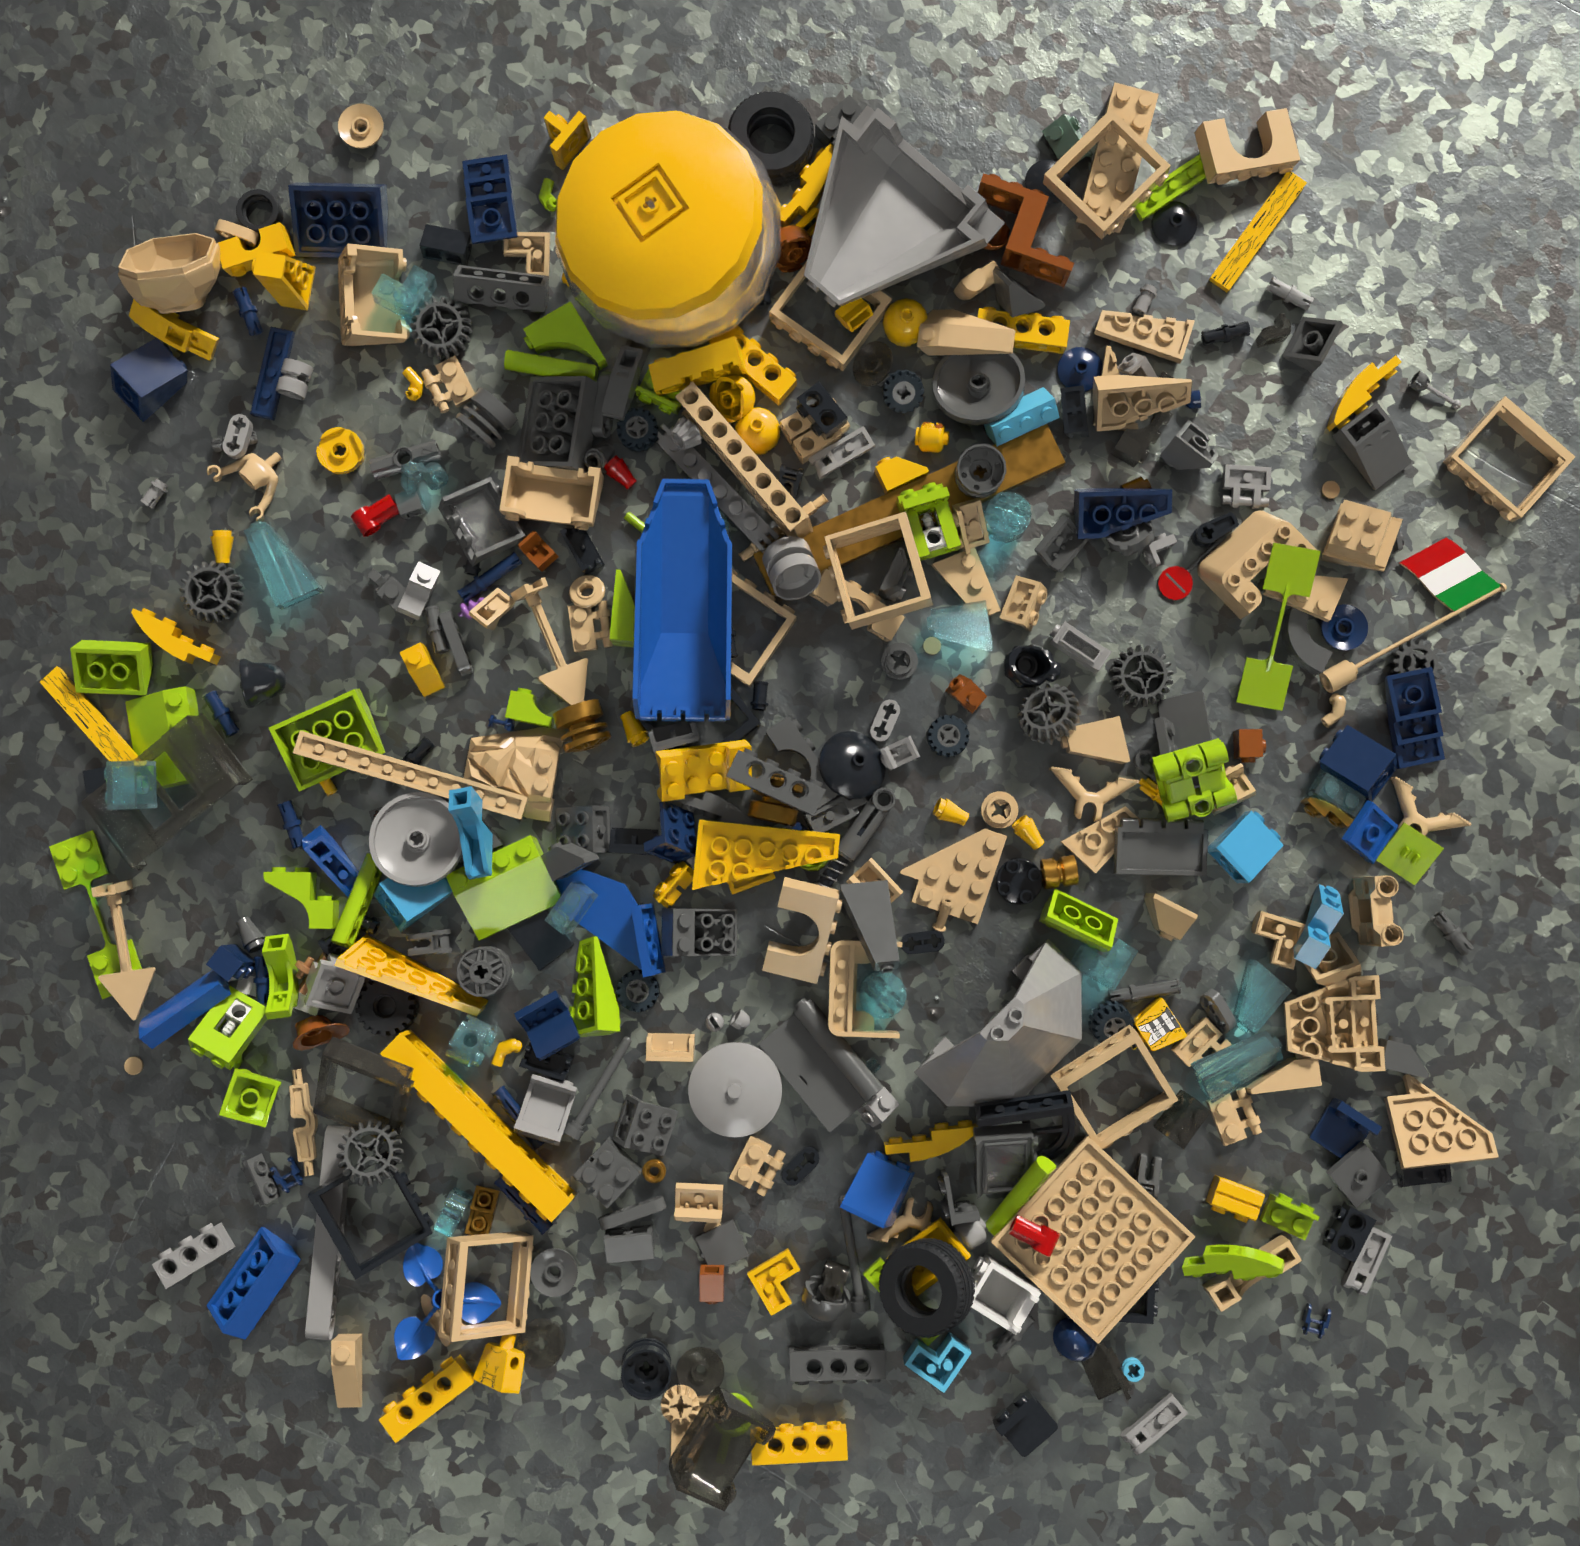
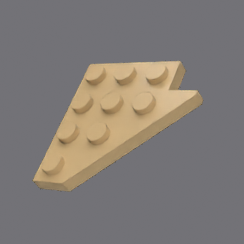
M983 829L900 870L899 874L918 880L911 902L940 912L943 901L949 899L952 906L948 915L978 924L1007 836Z

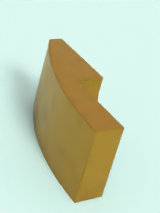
M1312 797L1304 798L1301 801L1305 806L1304 810L1311 817L1321 818L1328 815L1327 820L1335 827H1348L1354 821L1341 809L1326 801Z
M476 1185L465 1234H490L500 1191Z

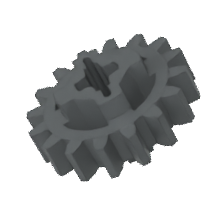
M1421 639L1416 641V643L1410 640L1407 642V645L1402 644L1399 646L1400 651L1397 650L1392 653L1396 659L1390 661V664L1395 665V668L1390 670V672L1400 674L1432 667L1436 680L1441 677L1437 671L1443 669V666L1438 665V662L1443 660V658L1436 657L1438 649H1430L1432 643L1423 645V640ZM1413 650L1421 651V652H1423L1424 654H1418L1417 651H1413ZM1416 661H1417L1418 664H1419V665L1417 666V669H1416L1415 666H1414V665L1416 664Z

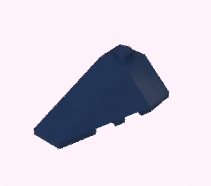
M1074 489V517L1078 539L1104 538L1109 536V534L1120 530L1123 531L1131 526L1172 513V489Z

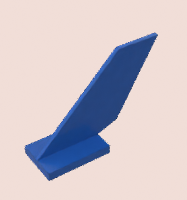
M584 869L577 871L567 878L556 880L564 902L555 905V907L640 968L643 977L666 972L663 955H661V943L653 903L638 905L626 884Z

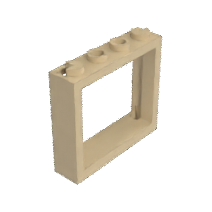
M1110 109L1044 174L1043 184L1102 240L1107 234L1110 235L1118 229V223L1123 218L1127 220L1135 212V206L1140 201L1142 203L1146 202L1157 185L1161 187L1164 184V181L1169 177L1168 172L1171 165ZM1112 128L1156 171L1103 221L1060 179Z
M805 263L769 311L770 322L776 325L777 329L781 330L783 328L790 333L789 336L795 342H802L807 345V349L815 356L821 355L824 357L829 366H834L836 369L839 368L844 371L883 318L888 307L891 305L892 298L882 291H877L863 297L877 308L873 312L874 315L868 319L841 355L781 312L806 278L804 276Z
M1504 396L1491 407L1443 463L1452 474L1458 475L1464 480L1465 485L1469 489L1479 493L1486 504L1494 506L1502 518L1514 522L1524 516L1572 462L1575 456L1510 399ZM1495 415H1498L1554 464L1517 507L1459 458L1460 454Z
M906 512L824 537L826 545L823 546V551L826 559H831L832 566L828 567L832 581L837 580L838 588L834 589L838 602L842 601L844 609L840 610L844 624L849 623L851 630L933 605ZM901 529L921 596L855 616L836 549Z
M732 569V584L786 619L749 674L731 662V676L751 688L797 618L792 608L785 604L780 606L775 602L776 598L766 591L762 594L756 590L757 586L748 579L741 580L737 577L738 573Z
M1131 1025L1123 1028L1050 1075L1059 1091H1066L1069 1085L1135 1044L1164 1092L1098 1134L1095 1133L1072 1096L1074 1115L1086 1134L1101 1149L1109 1148L1114 1141L1122 1136L1129 1135L1133 1132L1134 1128L1142 1123L1151 1121L1156 1114L1170 1109L1173 1103L1178 1101V1098L1139 1034Z
M517 1231L447 1237L439 1337L450 1342L525 1333L528 1298L530 1295L531 1260L534 1248L533 1235ZM513 1242L507 1320L461 1326L468 1246Z

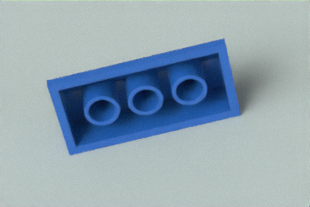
M261 1226L206 1305L222 1333L245 1340L301 1260L292 1246L265 1227Z

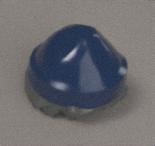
M1066 1317L1057 1321L1053 1331V1342L1059 1355L1067 1358L1070 1363L1092 1358L1098 1344L1072 1319H1067Z

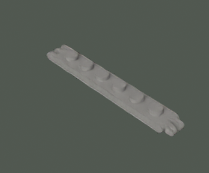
M662 423L660 427L665 433L662 435L658 431L656 443L691 479L710 480L719 509L763 553L766 549L760 543L764 541L769 546L772 542L767 536L770 534L773 539L777 540L779 538L777 533L693 447L683 450L675 445L670 436L674 427L672 426L669 429Z

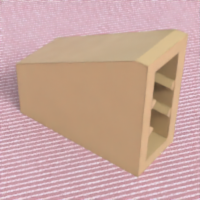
M1120 716L1076 726V731H1068L1069 737L1065 735L1061 737V746L1063 749L1066 748V752L1069 754L1118 764L1130 762Z

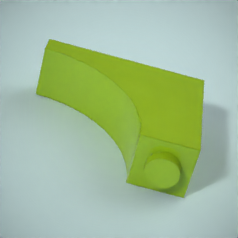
M571 301L523 328L526 337L523 338L530 350L534 348L538 355L553 349H569L587 356L597 365L599 370L608 366L605 357Z

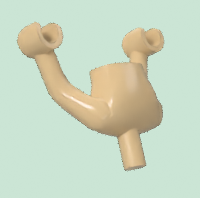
M275 452L264 461L256 454L250 453L222 468H219L217 465L209 466L207 468V475L217 472L218 474L213 477V481L219 482L222 476L239 471L240 477L253 490L267 485L259 505L252 507L249 511L250 517L256 513L260 514L256 518V523H262L264 521V512L270 505L278 484V476L272 467L282 458Z

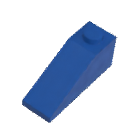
M320 825L302 839L303 849L341 891L349 897L359 871L337 842Z

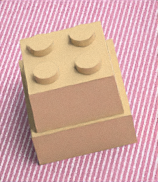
M1344 500L1340 505L1322 555V561L1384 572L1403 519L1391 517V512Z

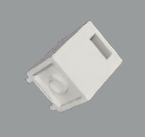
M985 1253L983 1257L980 1256L973 1267L975 1269L973 1273L975 1294L971 1307L1016 1335L1022 1330L1021 1326L1034 1304L1038 1303L1041 1292L1031 1280L990 1254Z

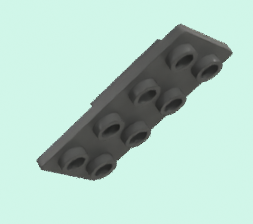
M1202 691L1157 702L1160 717L1154 720L1160 755L1212 740L1205 697ZM1193 776L1194 787L1199 786L1198 777Z

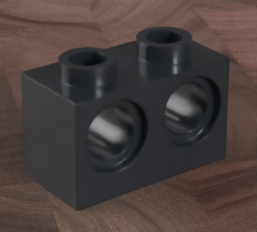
M819 381L797 397L796 410L803 419L808 418L812 423L810 425L811 429L818 437L821 435L826 440L847 424L848 417ZM815 399L819 402V405L812 408L807 405V402ZM824 417H830L834 422L826 426L821 420Z
M1343 1203L1342 1207H1338L1334 1214L1335 1220L1331 1228L1329 1227L1325 1231L1322 1245L1355 1263L1377 1220ZM1356 1215V1223L1353 1226H1349L1348 1221L1350 1217ZM1341 1237H1345V1244L1342 1247H1338V1240Z

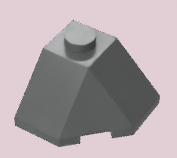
M1188 419L1160 454V457L1163 458L1167 465L1177 470L1210 468L1217 459L1218 454L1215 449L1209 448L1207 443L1210 439L1207 433Z

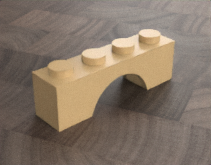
M824 569L821 572L820 584L809 594L826 606H830L838 601L834 590L838 588L837 580L832 581L828 569ZM845 580L850 600L858 603L865 613L887 607L880 602L881 598L872 592L867 594L861 590L862 586L852 580L849 582ZM899 615L867 626V631L885 642H889L893 639L905 617Z
M1279 1235L1259 1248V1250L1284 1259L1283 1273L1302 1261L1290 1240L1283 1235ZM1229 1271L1226 1274L1216 1275L1202 1284L1213 1304L1222 1312L1240 1301L1248 1288L1266 1276L1255 1277L1249 1281H1243L1242 1279L1234 1280L1232 1271Z

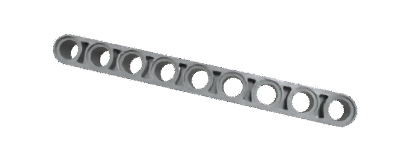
M327 1126L324 1136L319 1186L340 1175L345 1169L338 1167V1163L344 1159H338L336 1154L344 1152V1150L338 1148V1144H346L342 1136L345 1134L350 1138L352 1134L349 1128L351 1127ZM349 1179L321 1195L343 1235ZM318 1214L316 1216L305 1337L307 1339L331 1340L335 1327L341 1254Z

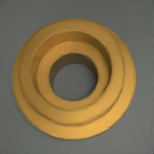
M651 1159L644 1164L642 1173L648 1182L658 1183L664 1179L666 1167L662 1161ZM657 1167L659 1173L653 1175L650 1172V1168Z

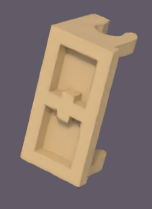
M648 1033L646 1039V1061H694L695 1034Z

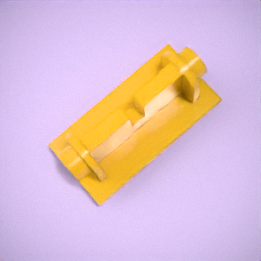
M684 861L679 864L676 863L671 868L670 875L664 882L662 881L656 886L655 893L652 895L657 902L666 908L669 905L673 906L682 893L676 889L679 885L686 890L693 881L694 870Z

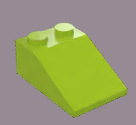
M616 569L609 639L614 646L634 648L635 602L622 571Z

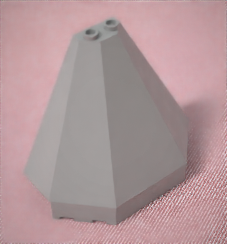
M867 105L853 124L841 116L804 276L809 279L806 284L816 293L819 289L824 292L826 296L823 299L831 306L835 307L838 304L841 307L986 247L1005 222L988 208L986 199L967 184L964 189H961L905 141L896 122L882 110L877 108L874 111Z
M1049 939L1032 955L1027 954L1011 970L1022 983L1014 998L981 1031L956 1046L944 1037L929 1052L930 1056L914 1071L946 1106L975 1107V1103L1024 1097L1082 1040V972Z

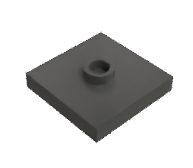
M1362 1141L1326 1171L1355 1208L1391 1178L1371 1150Z

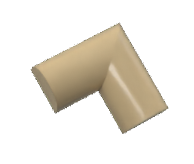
M518 232L517 238L504 239L503 254L505 257H526V273L549 276L550 232Z
M992 261L983 268L976 269L961 279L953 292L961 300H969L994 284L993 270L995 267L1000 268L995 261Z
M1263 911L1257 912L1252 923V933L1275 940L1269 963L1294 970L1296 959H1294L1293 947L1300 938L1306 924Z

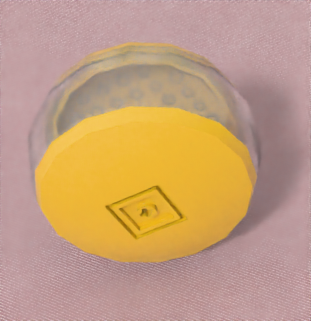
M682 111L635 114L602 130L573 160L556 201V254L575 300L610 333L650 348L699 346L734 330L763 300L781 256V205L763 162L727 128Z

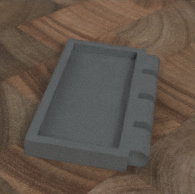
M1121 818L1120 827H1115L1113 873L1207 876L1208 829H1204V820L1186 819L1184 828L1183 819L1167 822L1164 819L1163 828H1161V819L1141 818L1139 827L1138 818Z

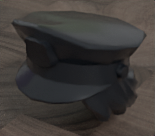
M1038 645L1015 646L1008 655L1006 654L1004 659L1005 676L1018 688L1040 686L1046 680L1054 682L1061 675L1060 663L1054 661L1050 651Z

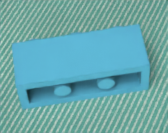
M1044 387L1023 396L1020 403L1010 414L998 421L984 424L986 434L996 446H999L1060 418L1055 398Z

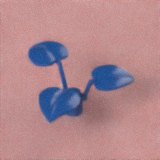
M419 1243L407 1249L403 1260V1273L408 1283L412 1286L419 1287L427 1282L434 1291L431 1297L433 1308L423 1322L416 1317H408L397 1325L394 1333V1343L399 1360L417 1358L431 1348L435 1340V1330L426 1324L437 1310H441L442 1289H438L431 1279L440 1275L443 1268V1260L435 1249ZM478 1282L465 1284L462 1319L465 1322L471 1324L480 1323L501 1306L499 1297L486 1285Z

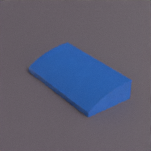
M209 971L143 1017L139 1024V1039L151 1049L155 1048L231 995L228 982L215 971Z

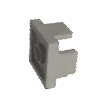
M329 953L328 961L320 959L319 963L313 962L306 978L308 991L304 1000L305 1005L352 1014L366 977L334 966L340 955Z

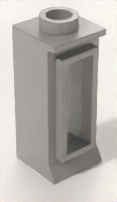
M1066 621L1061 626L1056 624L1050 633V636L1053 637L1049 642L1051 645L1095 674L1101 669L1112 652Z

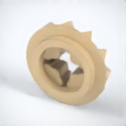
M993 792L982 802L981 814L984 821L991 827L1006 828L1016 820L1018 804L1014 797L1006 792ZM994 803L998 806L1005 805L1007 803V806L1003 810L1004 816L1006 818H1004L1000 814L994 815L992 817V814L996 810L994 807Z
M676 1385L669 1388L663 1395L661 1411L670 1423L681 1426L684 1423H690L691 1419L697 1415L699 1399L692 1388L686 1385ZM680 1396L683 1403L687 1404L686 1407L682 1408L681 1414H679L677 1407H673L678 1404Z

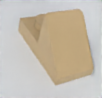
M496 588L470 610L469 615L486 629L495 630L499 619L514 607L515 602L502 590Z

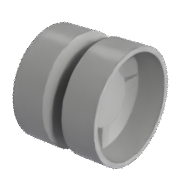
M795 536L784 537L770 544L765 550L762 558L774 592L778 597L785 600L801 599L811 594L820 584L821 573L811 549L804 539Z

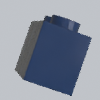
M236 944L221 945L206 965L227 982L242 980V978H249L255 970L253 967L255 959Z

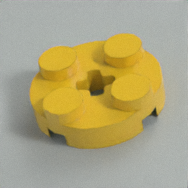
M335 427L322 434L316 453L319 462L327 470L337 475L348 474L364 462V445L356 433L342 427ZM340 445L342 448H346L342 456L335 455V452L338 451L337 447Z

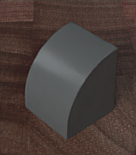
M418 487L395 494L399 513L405 520L427 513Z

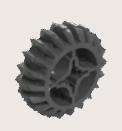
M441 297L438 303L436 298H432V304L430 305L424 301L425 308L417 307L416 310L419 315H412V319L415 322L410 323V328L414 330L410 335L415 339V346L420 347L421 353L427 352L429 358H433L435 354L438 360H441L443 355L447 359L451 358L450 353L458 356L459 352L457 350L459 348L462 350L466 349L463 342L470 343L471 339L467 335L473 333L469 327L472 325V321L468 319V312L463 310L461 304L455 305V301L452 299L447 302L444 297ZM442 314H450L456 317L457 320L444 319ZM433 317L432 322L427 324V322ZM440 322H441L442 325L444 326V327H443L444 330L442 331V335H441V333L438 331V330H440L439 327H441ZM456 333L453 339L449 341L450 336ZM425 338H438L441 344L431 343Z
M204 561L201 563V568L193 565L195 572L186 571L189 578L187 580L181 579L185 587L179 588V591L185 593L180 597V600L186 602L183 608L190 610V616H197V620L201 622L206 620L207 623H212L215 620L220 623L222 616L225 619H230L229 611L237 613L234 606L235 604L242 605V602L237 599L244 596V593L238 590L244 586L242 583L237 582L240 577L237 574H233L234 569L231 567L226 568V564L222 562L218 565L216 561H211L210 564ZM219 575L217 578H213L209 582L203 581V579L208 576ZM225 584H227V596H226V598L224 597V594H223L224 589H225V587H226ZM199 587L200 592L196 599V590ZM206 587L212 589L218 598L213 595L211 596ZM214 602H218L221 604L214 609H204L206 606H210Z
M1137 645L1135 651L1132 647L1127 648V654L1123 651L1119 654L1122 660L1116 658L1113 661L1118 667L1110 669L1112 673L1117 674V676L1110 677V681H1117V684L1112 689L1117 690L1120 688L1121 690L1117 697L1120 698L1125 694L1127 697L1124 702L1127 704L1133 699L1134 707H1137L1140 701L1142 707H1147L1148 701L1151 705H1155L1157 703L1156 698L1161 701L1164 699L1163 693L1170 692L1166 685L1173 684V680L1167 678V676L1173 675L1174 672L1171 670L1167 671L1166 669L1171 666V662L1164 664L1162 660L1166 658V655L1163 654L1158 657L1159 649L1157 648L1151 653L1150 645L1145 646L1144 651L1141 645ZM1136 658L1134 672L1124 674L1127 663ZM1144 659L1152 662L1157 670L1149 669ZM1140 672L1146 676L1150 675L1149 677L1143 679V681L1141 677H1133ZM1159 678L1156 689L1152 693L1147 694L1149 681ZM1126 682L1134 683L1140 694L1131 690Z
M1046 683L1044 689L1037 686L1038 691L1035 693L1029 690L1030 697H1023L1025 704L1019 705L1021 712L1017 713L1020 720L1019 725L1026 736L1030 737L1034 742L1038 740L1042 745L1046 740L1052 745L1054 739L1061 742L1062 736L1069 737V730L1076 731L1075 724L1080 723L1079 715H1081V709L1079 707L1080 703L1072 691H1069L1065 686L1060 688L1057 683L1053 687ZM1053 702H1061L1065 705L1054 704ZM1034 722H1038L1039 724H1045V726L1035 725Z
M368 1120L367 1128H364V1125L360 1122L358 1123V1131H355L352 1127L349 1128L352 1134L350 1138L345 1134L342 1136L346 1144H338V1148L344 1150V1152L336 1154L338 1159H344L338 1163V1167L345 1168L342 1174L344 1176L350 1175V1182L353 1183L358 1178L359 1186H363L365 1180H367V1185L373 1187L374 1179L381 1185L383 1184L382 1176L390 1180L391 1175L388 1172L392 1170L397 1173L398 1169L394 1166V1163H402V1159L396 1157V1155L404 1153L403 1149L396 1148L402 1144L401 1139L394 1140L398 1133L396 1131L389 1133L391 1130L390 1125H386L382 1129V1122L378 1121L375 1128H373V1122ZM368 1135H378L377 1138H373L369 1143L364 1144L359 1141ZM384 1139L389 1144L387 1160L380 1154ZM353 1147L360 1152V1158L357 1161L359 1164L356 1168H354L351 1161ZM361 1148L369 1151L373 1150L379 1159L371 1156L367 1157ZM371 1164H379L382 1166L380 1169L374 1172H362L364 1169H367Z

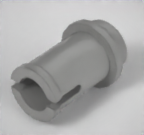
M1145 284L1144 287L1140 288L1141 293L1135 306L1132 308L1136 314L1141 316L1146 315L1153 298L1157 297V289L1149 284Z
M157 478L154 482H150L152 485L140 500L152 509L155 508L164 492H168L166 490L168 485Z

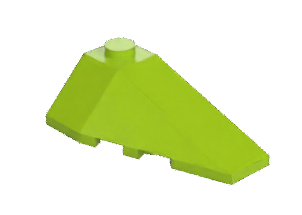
M593 936L579 942L575 967L578 972L576 985L572 986V993H575L573 1007L569 1006L580 1037L604 1036L620 1032L619 1006L599 939Z

